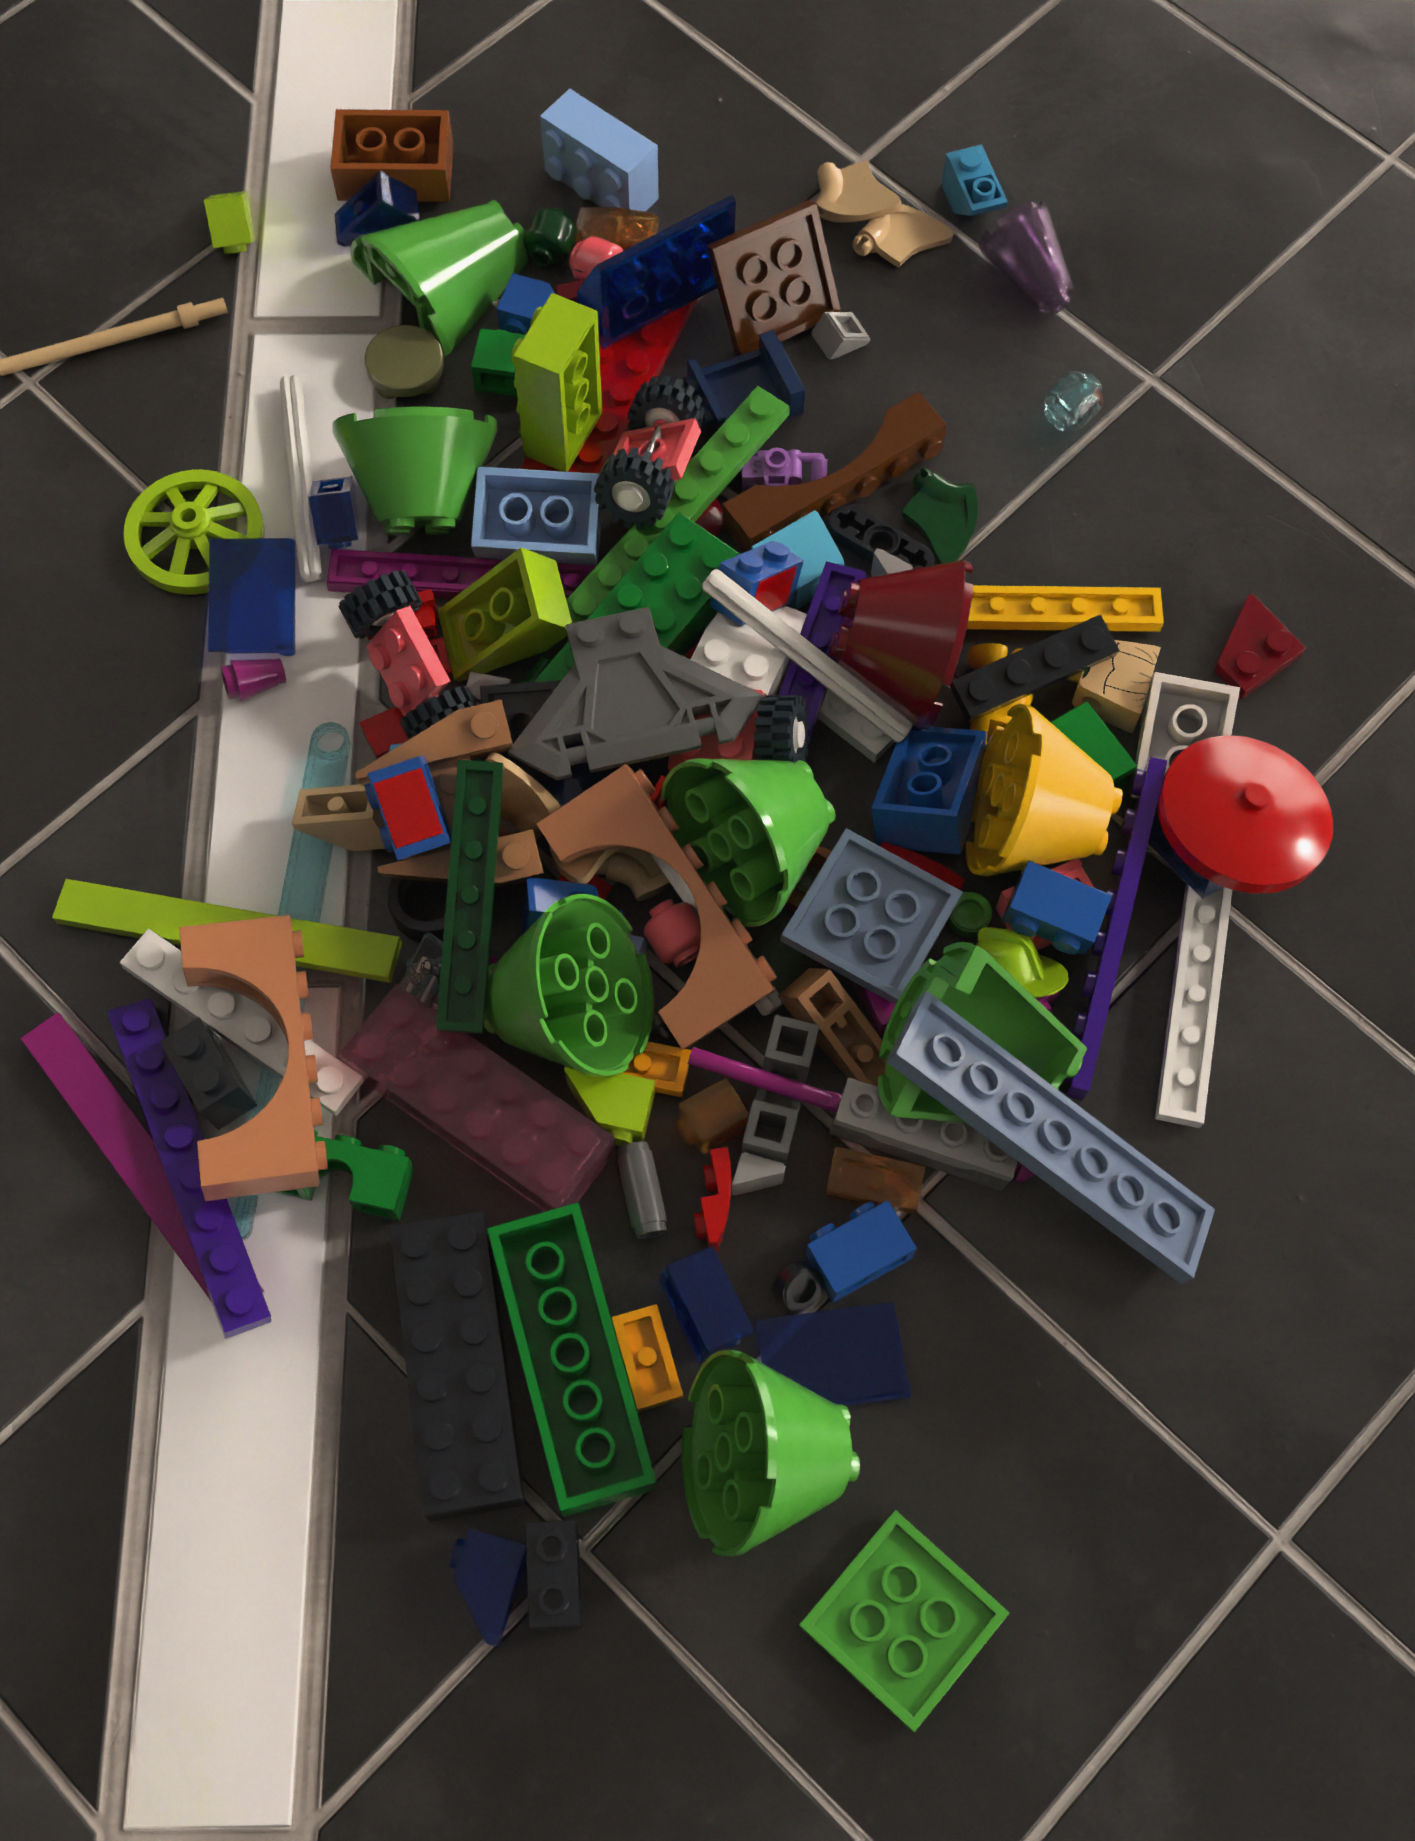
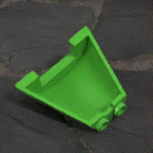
M491 200L483 205L362 235L352 242L350 249L352 262L374 285L387 277L416 307L420 328L429 331L436 337L441 345L444 357L454 350L506 289L512 273L519 274L529 262L523 243L524 228L519 223L512 224L504 214L500 204L495 200Z
M958 942L944 947L943 954L945 955L937 962L929 958L908 982L892 1011L879 1054V1058L887 1061L916 1000L926 991L930 992L1057 1090L1066 1077H1073L1078 1073L1082 1065L1083 1056L1088 1048L984 949L972 943ZM886 1062L885 1076L880 1075L878 1077V1088L882 1103L891 1115L902 1118L966 1123Z

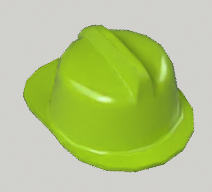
M983 927L979 930L976 946L984 949L1033 997L1053 995L1064 989L1068 982V971L1059 962L1040 955L1031 937L1018 934L1012 929Z

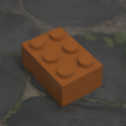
M336 109L330 170L337 201L450 202L453 136L449 110Z

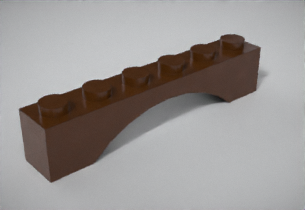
M917 392L887 409L882 426L872 443L858 458L841 470L821 479L797 485H755L723 503V528L740 550L745 553L752 550V546L814 510L818 512L821 519L827 515L830 516L835 508L846 505L859 496L866 497L876 490L878 485L888 479L899 478L912 465L923 459L929 460L935 457L943 448L947 423L922 394Z

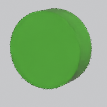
M964 892L947 921L950 928L956 934L967 938L977 937L981 928L989 926L992 918V908L988 900L982 895L975 892Z

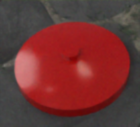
M1231 735L1207 738L1184 749L1175 758L1164 775L1157 803L1158 816L1163 832L1178 856L1194 871L1213 883L1235 891L1254 894L1275 893L1290 889L1313 873L1330 847L1333 835V818L1323 789L1314 776L1299 761L1276 746L1243 736Z

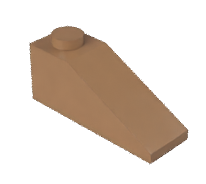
M809 968L777 997L795 1020L819 1025L816 1045L847 1077L878 1087V1077L880 1075L885 1076L886 1060L879 1058L882 1039L830 969Z

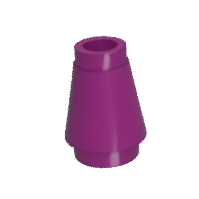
M280 658L274 660H230V665L221 667L222 679L229 700L239 698L240 701H243L278 686V684L286 683V675Z

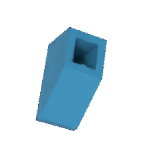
M982 145L946 153L941 186L953 213L973 216L1007 207L1008 201Z

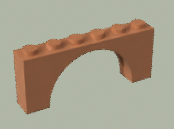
M625 764L536 824L559 860L567 864L581 856L599 850L611 848L635 849L662 859L687 884L694 897L700 917L701 941L699 953L693 971L684 987L675 998L658 1011L683 1050L689 1048L776 991L771 982L777 976L765 957L762 955L756 959L746 945L753 939L741 920L737 918L731 922L722 908L728 901L716 882L713 880L707 884L699 873L698 869L704 866L692 845L688 843L683 847L673 833L680 827L666 806L658 810L649 795L655 792V789L642 769L634 773Z
M290 915L179 927L182 967L187 987H217L248 997L263 1007L275 1019L282 1029L289 1046L288 1063L284 1077L269 1103L255 1117L237 1129L214 1138L197 1141L200 1181L205 1201L320 1186L318 1170L328 1169L325 1141L315 1142L314 1126L323 1125L320 1097H310L309 1083L318 1082L315 1054L306 1055L304 1041L313 1040L310 1012L301 1013L300 999L309 998L306 971L297 972L295 958L304 957L301 930L292 931Z

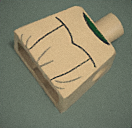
M1115 640L1120 650L1115 657L1066 679L1078 683L1072 700L1074 707L1088 702L1101 720L1126 732L1133 733L1142 712L1161 647Z

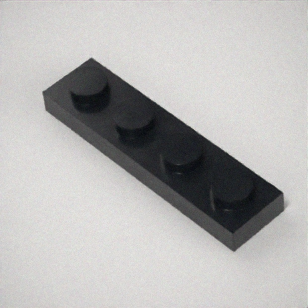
M1100 614L952 680L949 687L969 723L1115 657L1120 650Z

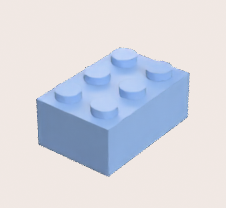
M568 89L540 115L544 168L553 179L562 181L574 189L580 197L589 199L604 209L610 217L618 218L628 226H631L658 200V145L571 89Z
M478 466L471 548L475 557L504 560L522 547L556 560V563L597 566L602 520L600 509L603 504H596L595 496L597 493H594V486L599 474Z

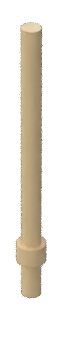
M223 297L193 305L192 302L178 305V310L0 359V375L11 374L182 325L184 329L198 326L200 320L228 313Z

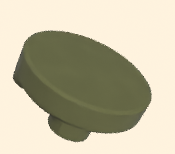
M412 325L390 327L377 334L370 341L365 351L364 359L368 377L382 397L386 399L411 397L422 393L430 394L438 389L439 379L444 369V357L439 341L429 331Z

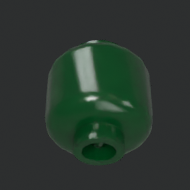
M556 207L544 208L532 215L523 235V243L527 254L537 265L543 267L549 265L559 266L567 261L576 242L578 232L567 212Z

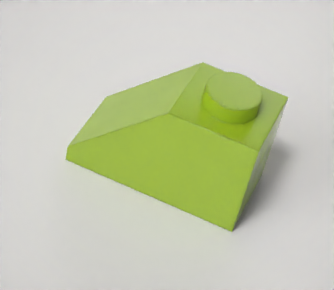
M248 191L210 195L204 199L213 248L223 247L224 254L247 251L246 244L254 241Z
M565 1066L566 1083L599 1135L606 1136L605 1140L617 1146L644 1141L655 1098V1080L624 1073L594 1077Z

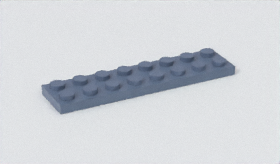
M926 991L916 1000L886 1062L1181 1285L1193 1279L1215 1209L930 992Z

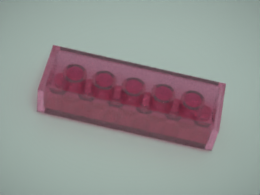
M396 984L340 1051L339 1055L343 1063L362 1075L364 1083L544 1212L577 1203L616 1152L614 1136L469 1034L437 1031V1012Z

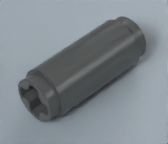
M644 1141L625 1144L617 1149V1164L631 1229L635 1232V1237L638 1240L664 1235L667 1233L666 1224L668 1221L652 1150H649L648 1142Z

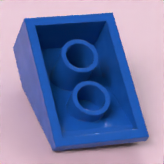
M914 725L912 726L908 735L901 742L896 743L871 807L876 845L879 846L882 842L908 850L961 855L971 825L987 738L986 731L932 726L924 730Z

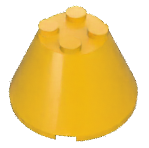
M1025 704L1014 705L1007 711V716L1012 717L1005 728L999 726L995 728L984 751L971 822H974L972 842L965 841L964 843L965 858L969 870L973 874L984 877L1023 870L1028 861L1044 866L1085 858L1091 854L1100 856L1107 846L1108 832L1106 829L1111 814L1117 813L1122 802V790L1114 787L1113 779L1106 770L1034 707Z

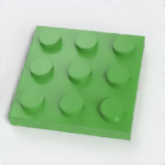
M895 1510L800 1623L799 1627L914 1733L1009 1615V1612Z

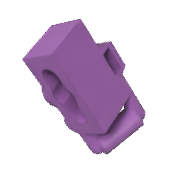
M782 448L758 450L742 468V491H746L755 485L785 486L802 484V463H811V481L821 479L827 476V459H825L822 453H802L797 449L785 451Z

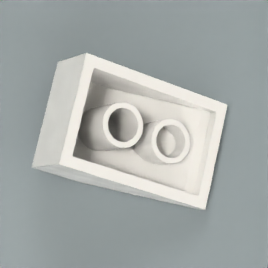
M787 606L773 611L775 615L799 634L801 633L807 616L806 613ZM720 612L717 613L704 631L690 659L752 690H762L765 695H777L791 661L790 658L747 624L740 626Z
M1155 672L1151 678L1144 703L1135 761L1136 769L1144 770L1150 756L1168 760L1165 769L1166 774L1175 758L1192 744L1211 737L1231 736L1240 687Z

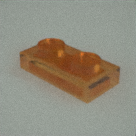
M835 1147L825 1195L865 1204L873 1201L875 1206L888 1200L894 1210L916 1214L926 1166Z

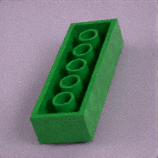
M678 512L587 620L649 607L659 644L677 654L683 655L718 612L710 607L712 597L702 589L703 582L713 570L719 569L721 562L740 555V553ZM569 641L534 682L561 681L574 665ZM582 742L571 744L569 746L572 748L576 746H581L583 744Z
M579 1202L487 1228L562 1516L567 1517L656 1490V1479Z

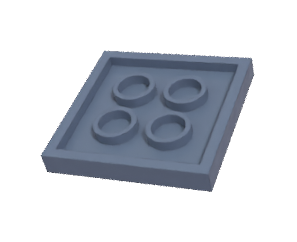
M846 828L783 931L780 941L896 1005L908 982L923 964L963 892Z

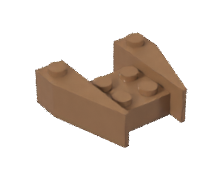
M502 700L456 710L355 772L356 780L364 786L370 783L367 773L425 755L452 833L458 760L472 761L488 757L491 752H497L498 754L508 752L513 747ZM533 829L499 837L495 887H506L526 882L527 877H545ZM451 843L403 858L402 861L377 866L378 873L384 878L448 883Z

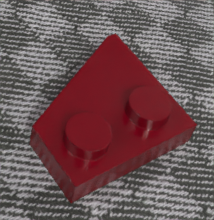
M1252 593L1247 597L1214 671L1227 685L1240 687L1238 697L1242 700L1299 659L1306 650V647Z

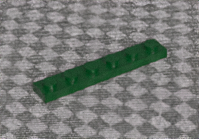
M458 760L436 1020V1030L440 1032L483 1034L504 776V764L501 762Z

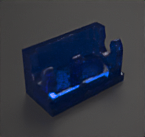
M713 1246L666 1266L659 1278V1282L699 1364L706 1361L707 1358L717 1351L729 1350L741 1344V1339L754 1332Z

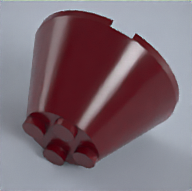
M959 560L858 579L856 583H850L848 591L844 590L840 599L838 615L843 616L844 619L839 631H834L828 656L836 658L838 665L920 729L927 730L935 722L942 708V703L936 702L942 683L951 685L960 657L973 594V584L965 582V572L971 574L973 572L972 564L967 561Z

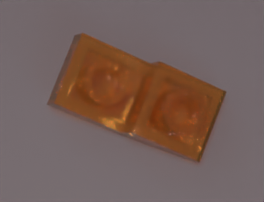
M611 207L580 208L576 224L577 236L574 243L576 245L590 236H596L619 245L624 250L625 255L634 254L636 250L653 253L660 219L656 214L632 209Z

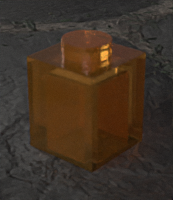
M726 1077L679 1104L680 1120L676 1121V1125L685 1142L689 1146L695 1143L701 1154H704L746 1130L750 1114Z

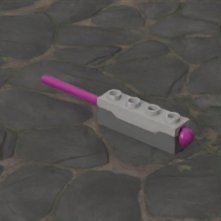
M695 1047L692 1048L688 1060L690 1065L835 1112L829 1132L830 1135L1003 1191L1012 1179L1015 1182H1024L1034 1175L1033 1172L968 1123L902 1118L891 1115L883 1105L879 1088L848 1077L842 1093L839 1094Z

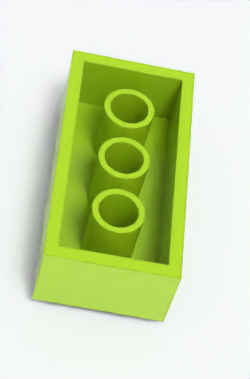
M551 293L543 307L539 306L535 310L531 319L530 329L524 339L519 338L515 342L511 352V362L514 363L515 369L514 388L517 389L518 397L516 411L520 415L521 426L519 436L522 438L524 456L562 472H568L602 415L598 311Z

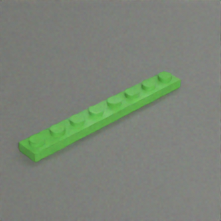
M759 386L751 392L687 464L682 479L674 482L673 494L662 519H657L656 524L651 527L646 522L644 529H637L636 523H634L568 597L566 601L572 623L588 619L678 512L693 522L701 516L789 416V405Z

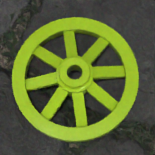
M201 469L173 473L148 486L130 507L124 524L125 547L134 567L140 575L160 589L187 595L216 591L243 576L258 558L265 536L264 520L259 505L248 488L231 476L217 471ZM202 489L193 502H186L180 493L188 490ZM218 492L231 497L237 502L208 508ZM167 498H169L175 508L172 512H152ZM247 515V534L245 536L215 522ZM143 527H167L142 547ZM213 537L239 548V551L222 566L210 545ZM177 541L169 571L161 569L150 561L172 542ZM190 549L199 550L210 571L201 574L184 575Z

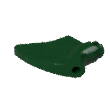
M922 468L920 474L916 473L913 478V485L920 490L906 505L901 516L922 532L938 564L958 561L969 545L976 526L978 501L973 483L954 484L938 473L933 474L928 468Z

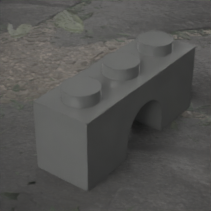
M775 1015L762 1070L806 1084L816 1046L819 1025ZM758 1087L745 1130L741 1153H750L784 1163L786 1166L801 1101Z

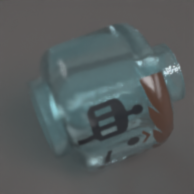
M1069 371L1045 394L1044 402L1046 407L1044 412L1047 419L1061 431H1066L1067 429L1072 431L1080 430L1103 407L1101 383L1090 373L1083 374L1078 371Z

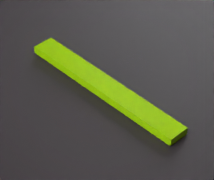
M65 879L52 919L61 925L134 938H141L149 928L170 944L181 946L179 927L276 917L278 915ZM291 918L292 931L301 930L304 957L295 958L296 966L391 983L402 945L399 936Z

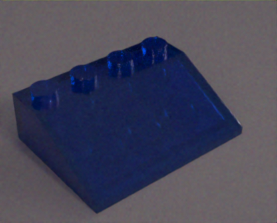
M733 195L597 264L577 290V303L598 311L599 344L603 349L717 289L706 245L735 233L736 199Z

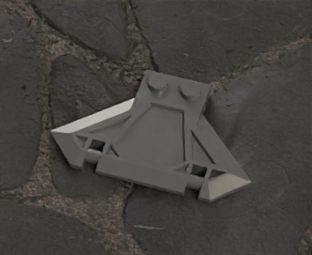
M649 607L566 624V632L574 665L507 753L509 756L556 780H562L572 777L570 766L587 762L590 773L625 764L629 765L701 749L699 737L716 734L719 744L732 742L737 738L758 705H760V700L764 695L661 646ZM710 714V717L698 720L694 719V717ZM582 742L583 744L581 746H576L567 749L565 748L566 745H571Z

